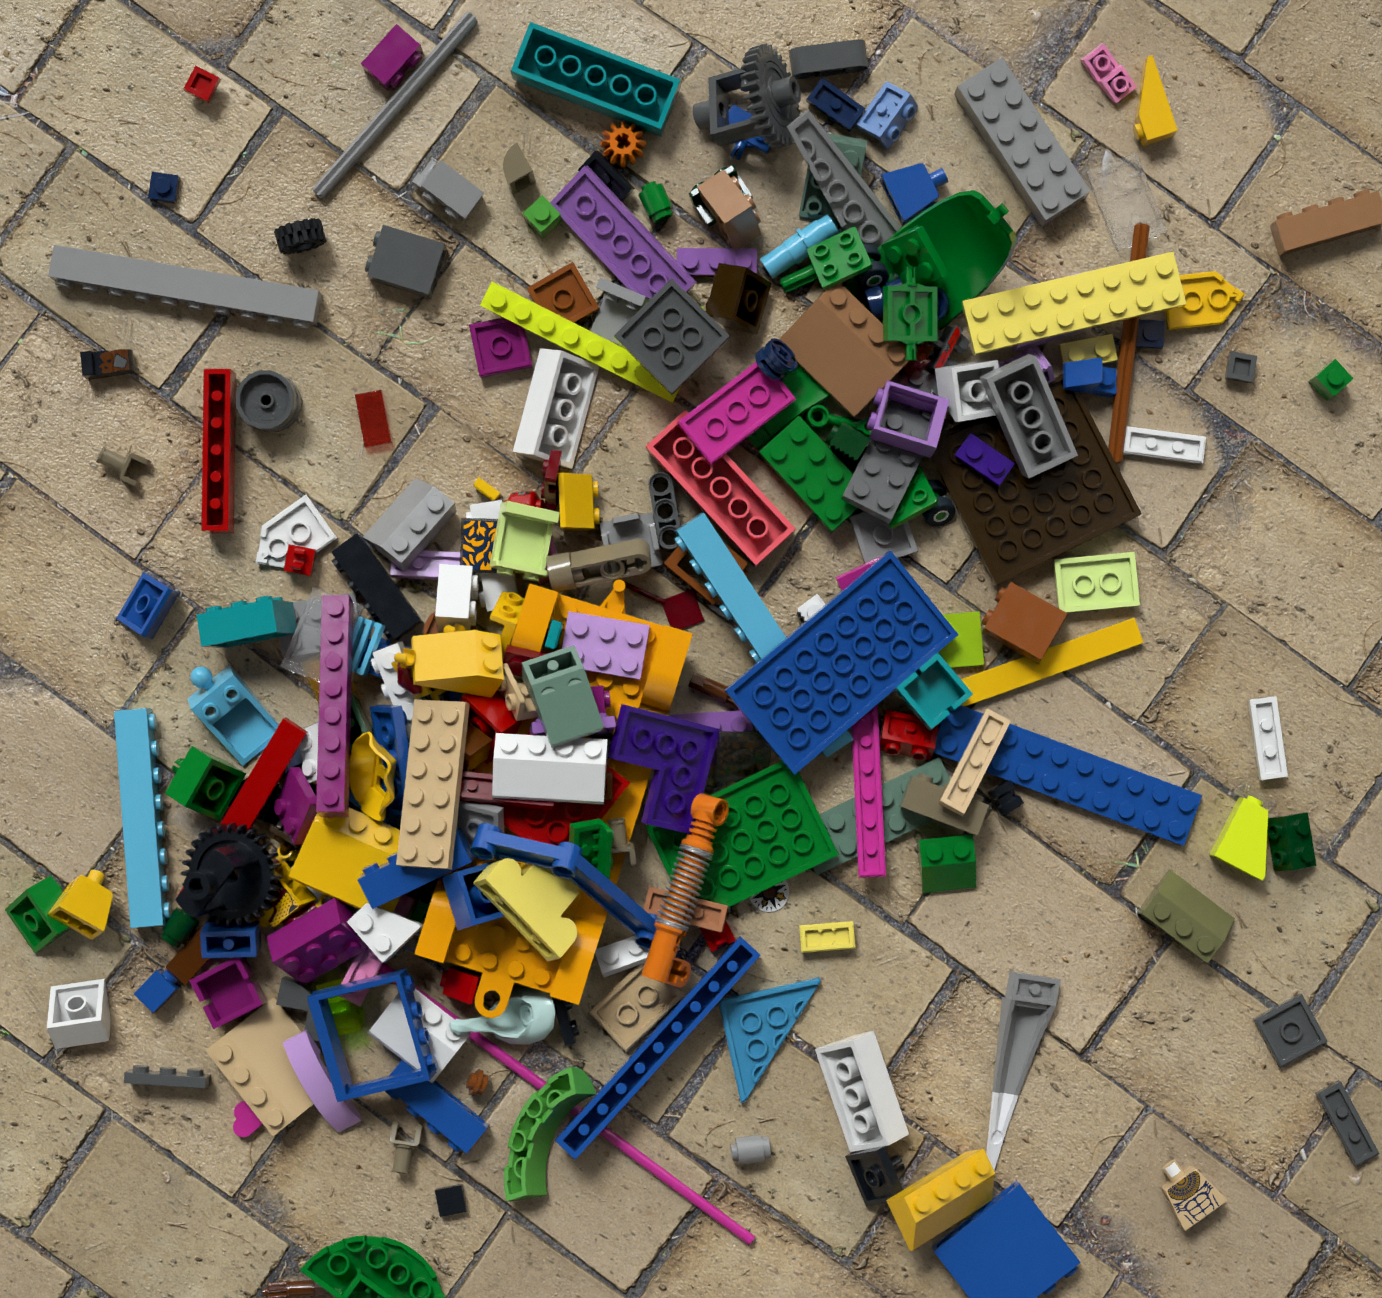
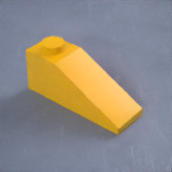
M1153 55L1147 56L1143 63L1135 124L1133 125L1134 135L1137 140H1141L1142 146L1171 138L1178 131Z

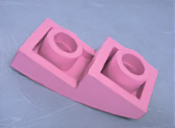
M1100 44L1080 60L1092 78L1114 103L1119 102L1137 88L1123 65H1118L1105 44Z

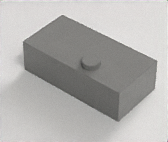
M1027 354L980 376L1021 475L1031 478L1078 456L1036 356Z

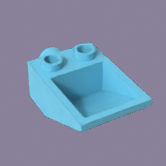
M230 665L213 678L208 668L203 666L196 667L191 672L190 680L194 686L200 689L187 698L190 709L243 766L266 748L279 724Z

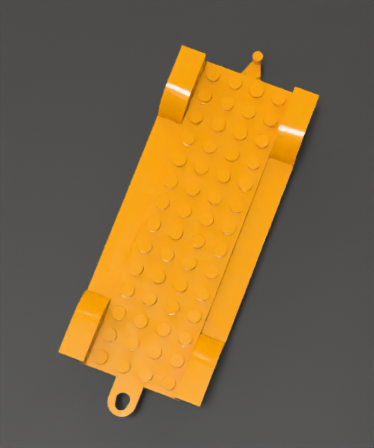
M620 579L614 582V589L600 606L559 594V592L529 583L511 646L546 654L562 649L568 611L650 625L641 680L587 670L585 672L590 687L604 686V691L610 692L611 707L606 708L607 717L615 716V725L618 720L621 704L669 715L693 633L626 615L624 599L625 582ZM552 620L562 622L564 625L558 647L555 650L545 647ZM539 717L522 720L516 734L528 735L531 723L536 722V719ZM609 758L607 765L629 781L630 784L602 818V821L609 826V819L625 818L627 841L630 842L652 769ZM493 760L488 764L484 761L474 769V772L493 774ZM504 825V834L519 837ZM626 852L611 853L613 867L610 870L609 880L615 885L617 884ZM474 857L471 863L439 878L414 954L437 962H450L482 972L475 996V1007L482 1016L495 1018L506 1010L514 983L550 993L551 997L579 1005L608 912L578 887L580 891L578 896L561 915L562 918H569L575 923L577 937L561 958L547 961L505 916L457 930L442 877L496 861L495 859L483 860ZM493 990L500 995V1002L494 1010L489 1011L484 1007V995L486 992Z

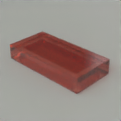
M382 390L355 394L365 448L392 443Z

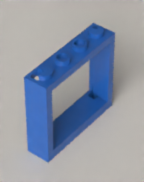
M407 968L317 990L307 997L337 1102L428 1081L437 1073V1059L430 1052L428 1045L430 1043V1035L427 1028L423 1027L421 1020L423 1015L422 1007L415 1000L413 993L415 991V984L412 976L408 975ZM396 982L421 1068L352 1084L328 998Z

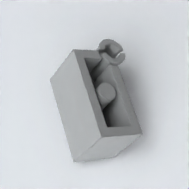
M432 157L421 174L417 173L411 182L423 192L422 196L433 204L439 202L445 207L444 212L455 221L458 218L464 221L484 192L442 160L437 164L438 160Z

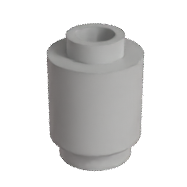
M761 1134L737 1137L735 1138V1143L730 1144L732 1160H737L738 1165L764 1162L766 1158H771L768 1136L761 1137Z

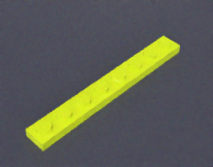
M491 281L480 304L481 307L673 403L679 389L671 395L625 348Z

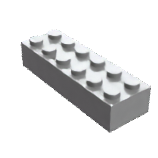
M1003 58L998 59L957 86L954 93L955 97L1041 227L1086 199L1091 192Z

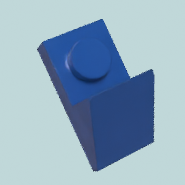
M1102 358L1065 362L1063 364V389L1112 398L1117 394L1116 369L1102 367Z

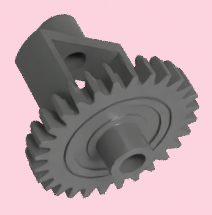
M767 43L752 47L745 53V57L742 59L744 65L740 69L708 78L709 100L693 105V118L700 130L710 128V136L718 145L725 146L758 136L764 137V143H768L770 147L774 148L794 144V139L787 126L800 116L796 108H799L798 103L801 100V92L795 77L791 76L790 72H786L787 64L786 62L782 63V56L777 54L776 48L773 49L772 45ZM741 89L744 92L749 91V94L744 96V99H749L752 103L746 109L754 110L755 114L748 120L729 125L728 92Z

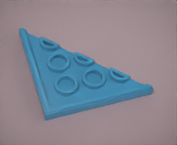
M820 977L723 998L719 1001L741 1103L747 1100L774 1054L820 984Z

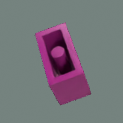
M396 24L361 62V65L366 73L388 91L392 86L395 88L404 79L403 74L409 67L414 68L420 62L423 50L416 40Z

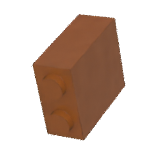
M1010 582L1007 589L1002 586L995 598L998 604L994 611L989 609L981 622L985 625L983 634L1040 664L1068 613Z

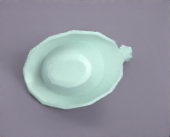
M526 986L511 992L507 1008L500 1016L495 1018L480 1016L467 1020L455 1019L450 1022L449 1027L457 1035L469 1031L473 1033H493L497 1039L509 1044L529 1045L545 1039L554 1027L555 1007L549 993ZM500 1000L495 1002V1004L489 1011L494 1010L497 1007Z

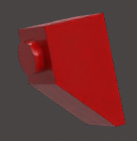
M456 966L449 967V971H443L440 986L444 987L443 994L472 1005L475 1002L482 973Z

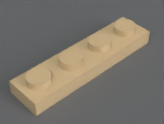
M989 709L984 711L938 804L961 816L965 814L1011 722L1010 720Z

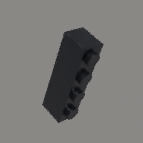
M356 533L331 551L335 557L331 560L340 573L345 571L351 580L347 582L356 595L359 593L363 595L366 600L363 603L364 607L372 617L375 615L379 617L382 625H385L383 633L388 639L392 636L395 640H399L423 622L361 535Z

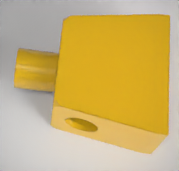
M91 870L88 877L79 875L69 883L49 911L48 916L91 940L96 938L105 930L113 898L112 891L102 886L105 875L98 870Z

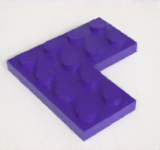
M621 704L608 758L655 769L641 820L642 823L691 834L689 828L693 829L694 826L691 825V822H695L691 815V805L694 798L704 792L720 729Z

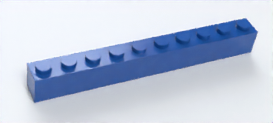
M739 936L563 1129L555 1141L576 1160L761 955Z

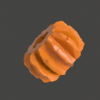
M621 121V128L619 129L614 123L610 125L613 133L609 131L603 132V136L607 140L601 141L600 145L606 149L603 152V156L605 158L611 157L610 163L612 165H615L620 160L621 167L625 168L626 160L635 165L636 160L634 156L643 157L644 154L640 149L646 147V142L640 140L644 136L642 131L635 132L636 124L632 123L627 129L625 121ZM621 140V143H623V140H627L628 148L624 146V149H620L618 141Z

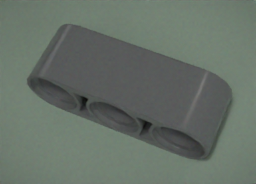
M858 39L800 46L789 50L791 74L795 79L855 73L869 68L865 40Z
M657 472L649 479V492L657 539L663 550L674 551L678 547L676 543L666 545L662 541V536L665 532H674L680 528L673 482L668 474ZM657 479L666 480L668 482L667 490L664 492L655 491L653 488L654 482ZM663 505H668L672 508L673 514L670 518L663 519L658 515V509Z

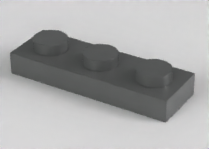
M133 1065V1069L124 1072V1083L207 1088L210 1086L211 1074H203V1069L192 1068L187 1069V1073L176 1072L175 1067H160V1071H151L149 1066Z

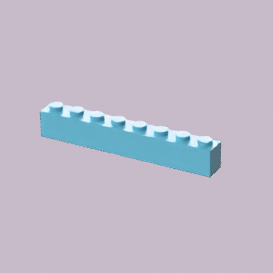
M149 708L114 711L130 928L165 925L172 915V908L170 902H167L166 892L170 889L168 875L164 873V865L168 862L166 848L162 847V838L165 837L166 831L164 821H160V811L163 810L162 794H158V784L161 783V770L159 767H156V757L159 756V744L157 740L154 741L153 731L157 729V717L155 713L152 714V709Z

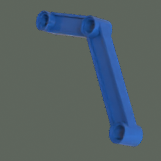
M481 823L478 826L470 852L475 857L483 860H492L494 856L510 858L518 862L551 869V872L556 876L572 881L635 935L634 940L637 945L650 949L656 931L654 923L658 915L647 913L582 857L583 851L578 845L570 842H561L556 846L504 834L497 826L489 823Z

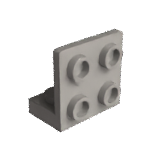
M600 277L596 288L605 292L603 295L604 300L590 331L622 346L614 338V335L650 298Z

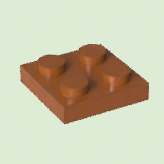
M573 262L526 288L534 303L573 323L581 321L600 309Z

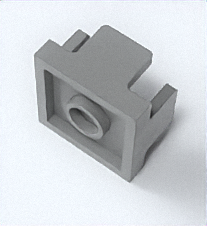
M652 512L641 515L635 513L615 517L611 521L600 522L603 546L633 539H643L650 545L651 568L663 566Z

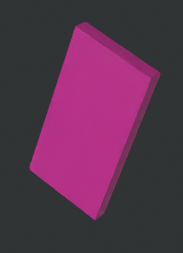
M755 362L680 419L677 424L711 466L787 408L796 398L782 381L776 382L771 380Z

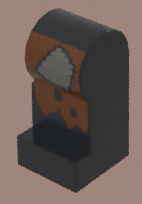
M131 349L80 352L82 376L87 380L135 372L133 351Z

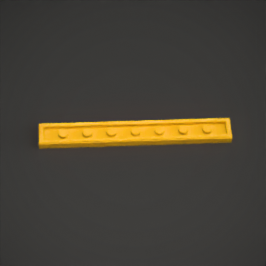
M1135 617L1048 648L1040 664L1024 656L962 678L961 680L973 695L961 705L964 707L1144 643Z

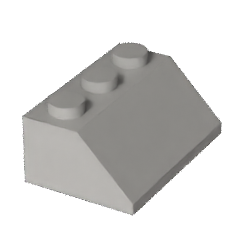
M415 478L362 538L404 572L456 513L455 503L436 487Z

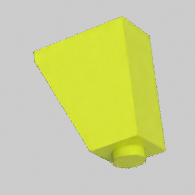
M1248 795L1247 799L1239 797L1209 855L1257 880L1263 881L1266 872L1268 810L1261 807L1262 801Z

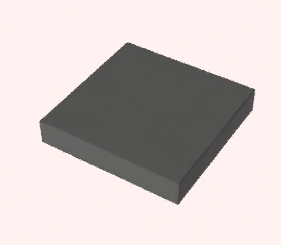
M1301 993L1253 1018L1280 1068L1328 1042Z

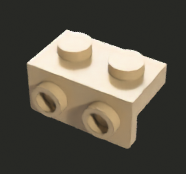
M504 663V680L498 690L502 691L505 697L507 709L512 711L516 721L537 718L538 714L522 677L512 675L508 664Z

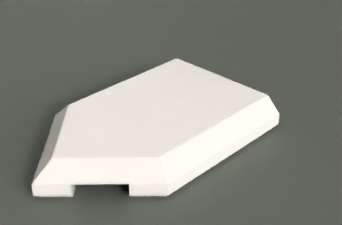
M304 495L262 525L256 563L284 568L289 544L316 549L317 553L336 540L337 537L309 497Z

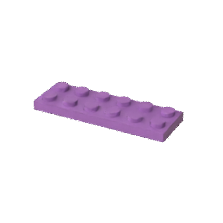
M584 166L550 202L561 214V218L627 289L651 299L671 278L686 293L697 283L589 166Z

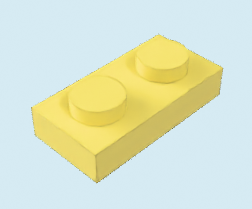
M1113 334L1059 345L1062 365L1065 362L1102 358V364L1118 360Z

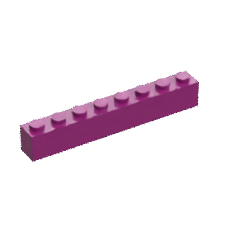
M322 595L316 812L320 817H349L354 603L350 595Z

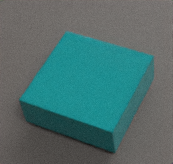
M552 620L545 643L546 648L557 649L564 626L562 622Z

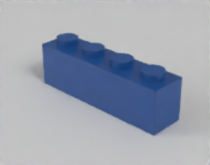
M461 828L456 829L452 870L396 865V852L387 857V863L378 866L376 862L362 869L364 874L357 880L371 908L374 909L471 863L475 856L470 852L471 848Z
M402 1060L390 1075L414 1069ZM436 1080L433 1083L424 1081L385 1091L393 1099L398 1100L400 1098L407 1104L405 1108L417 1118L419 1116L423 1117L428 1122L426 1126L437 1135L442 1133L449 1139L447 1142L449 1146L459 1153L463 1151L467 1154L489 1126L487 1122Z

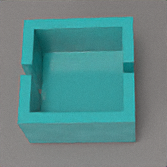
M939 653L935 654L917 670L920 674L919 676L914 672L894 689L928 731L950 714L946 710L947 708L952 712L973 695Z

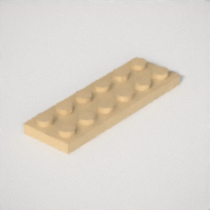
M414 699L396 861L398 866L452 870L470 706L467 702Z

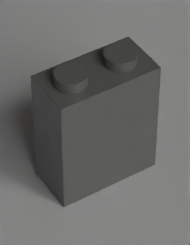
M383 225L381 232L377 231L374 237L373 246L376 247L373 257L369 256L366 262L365 272H368V278L373 282L432 299L447 251L445 243Z

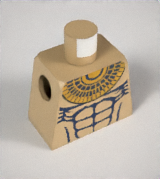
M1174 1159L1162 1167V1170L1170 1180L1162 1185L1161 1189L1178 1224L1185 1231L1227 1201L1194 1166L1190 1165L1182 1170Z

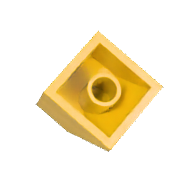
M558 473L560 527L562 531H595V524H600L599 508H594V497H599L598 481H593L592 474Z

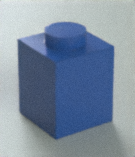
M161 968L156 970L134 995L154 1013L181 987L176 983L178 978L168 969L164 971Z

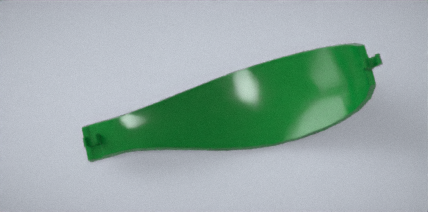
M975 190L959 192L939 201L901 227L888 239L897 237L916 225H919V227L923 226L949 271L943 278L926 284L940 287L949 297V311L944 319L937 322V329L939 330L945 328L963 312L962 301L979 297L990 286L1008 263L1016 246L1017 238L1015 232L1003 218L1009 212L1007 207L1001 203L995 208L981 193ZM880 246L878 251L881 254V260L879 261L884 263L888 270L889 279L887 282L898 279L897 272L882 246ZM908 254V263L912 267H918L917 258ZM854 276L844 284V287L868 309L864 290L859 287L856 276ZM798 364L782 380L796 400L748 437L757 449L765 446L798 416L831 397Z

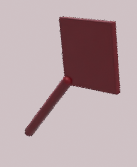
M625 582L626 588L661 603L670 627L681 630L705 621L693 589L663 599Z

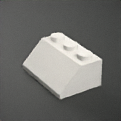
M415 989L413 991L415 1000L422 1007V1024L424 1028H427L430 1035V1043L428 1044L430 1052L435 1055L438 1064L437 1073L428 1080L433 1083L470 1036L471 1032H465L460 1035L452 1032L449 1024L455 1019ZM398 993L368 1033L415 1070L421 1067L400 994Z

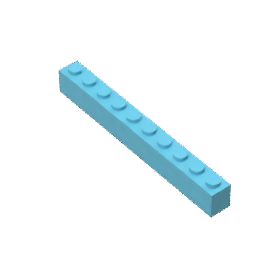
M701 513L674 532L677 537L674 540L682 552L688 551L692 557V560L689 561L690 565L697 575L701 573L708 581L704 586L713 598L717 595L722 603L719 606L721 612L727 620L733 619L737 625V628L734 629L735 633L742 643L745 641L749 643L752 648L749 654L757 663L781 643L786 636L705 513ZM848 730L825 748L821 754L827 758L852 741L853 738Z

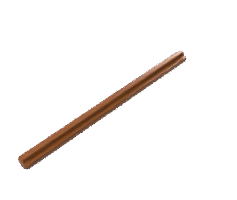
M1137 223L1134 226L1130 262L1146 258L1150 229L1147 224ZM1139 317L1123 320L1116 377L1117 394L1114 395L1108 449L1116 463H1121L1123 460Z

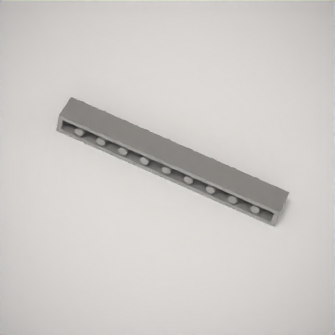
M54 245L48 277L56 281L55 285L64 288H72V284L80 285L82 290L98 293V289L109 290L108 294L112 296L124 297L125 293L135 295V299L151 302V298L161 299L162 304L177 306V303L188 304L187 308L203 311L204 307L213 308L214 313L230 315V312L240 313V317L250 320H256L257 316L265 317L269 323L282 324L283 321L293 322L294 327L309 329V325L317 326L322 294L319 290Z

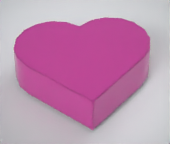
M241 1101L234 1108L236 1120L233 1124V1131L239 1137H247L260 1127L262 1122L245 1101Z

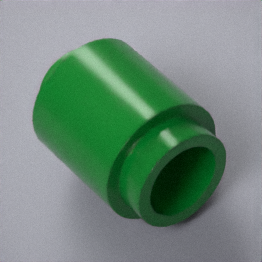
M652 181L641 187L642 192L638 196L649 219H652L656 224L674 215L671 210L673 205L662 183L657 184L656 181Z

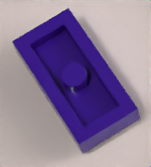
M971 433L954 456L998 487L1015 464Z

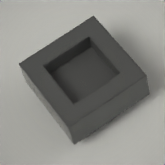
M1230 351L1224 379L1251 384L1254 379L1257 356Z

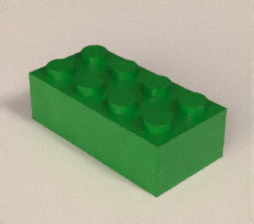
M800 416L794 419L759 451L758 456L830 534L859 509L841 500L853 473Z

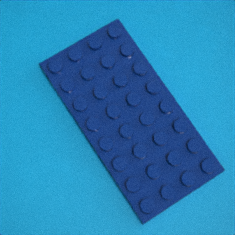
M888 551L724 691L789 771L795 775L896 689L904 680L958 636V633L893 552Z

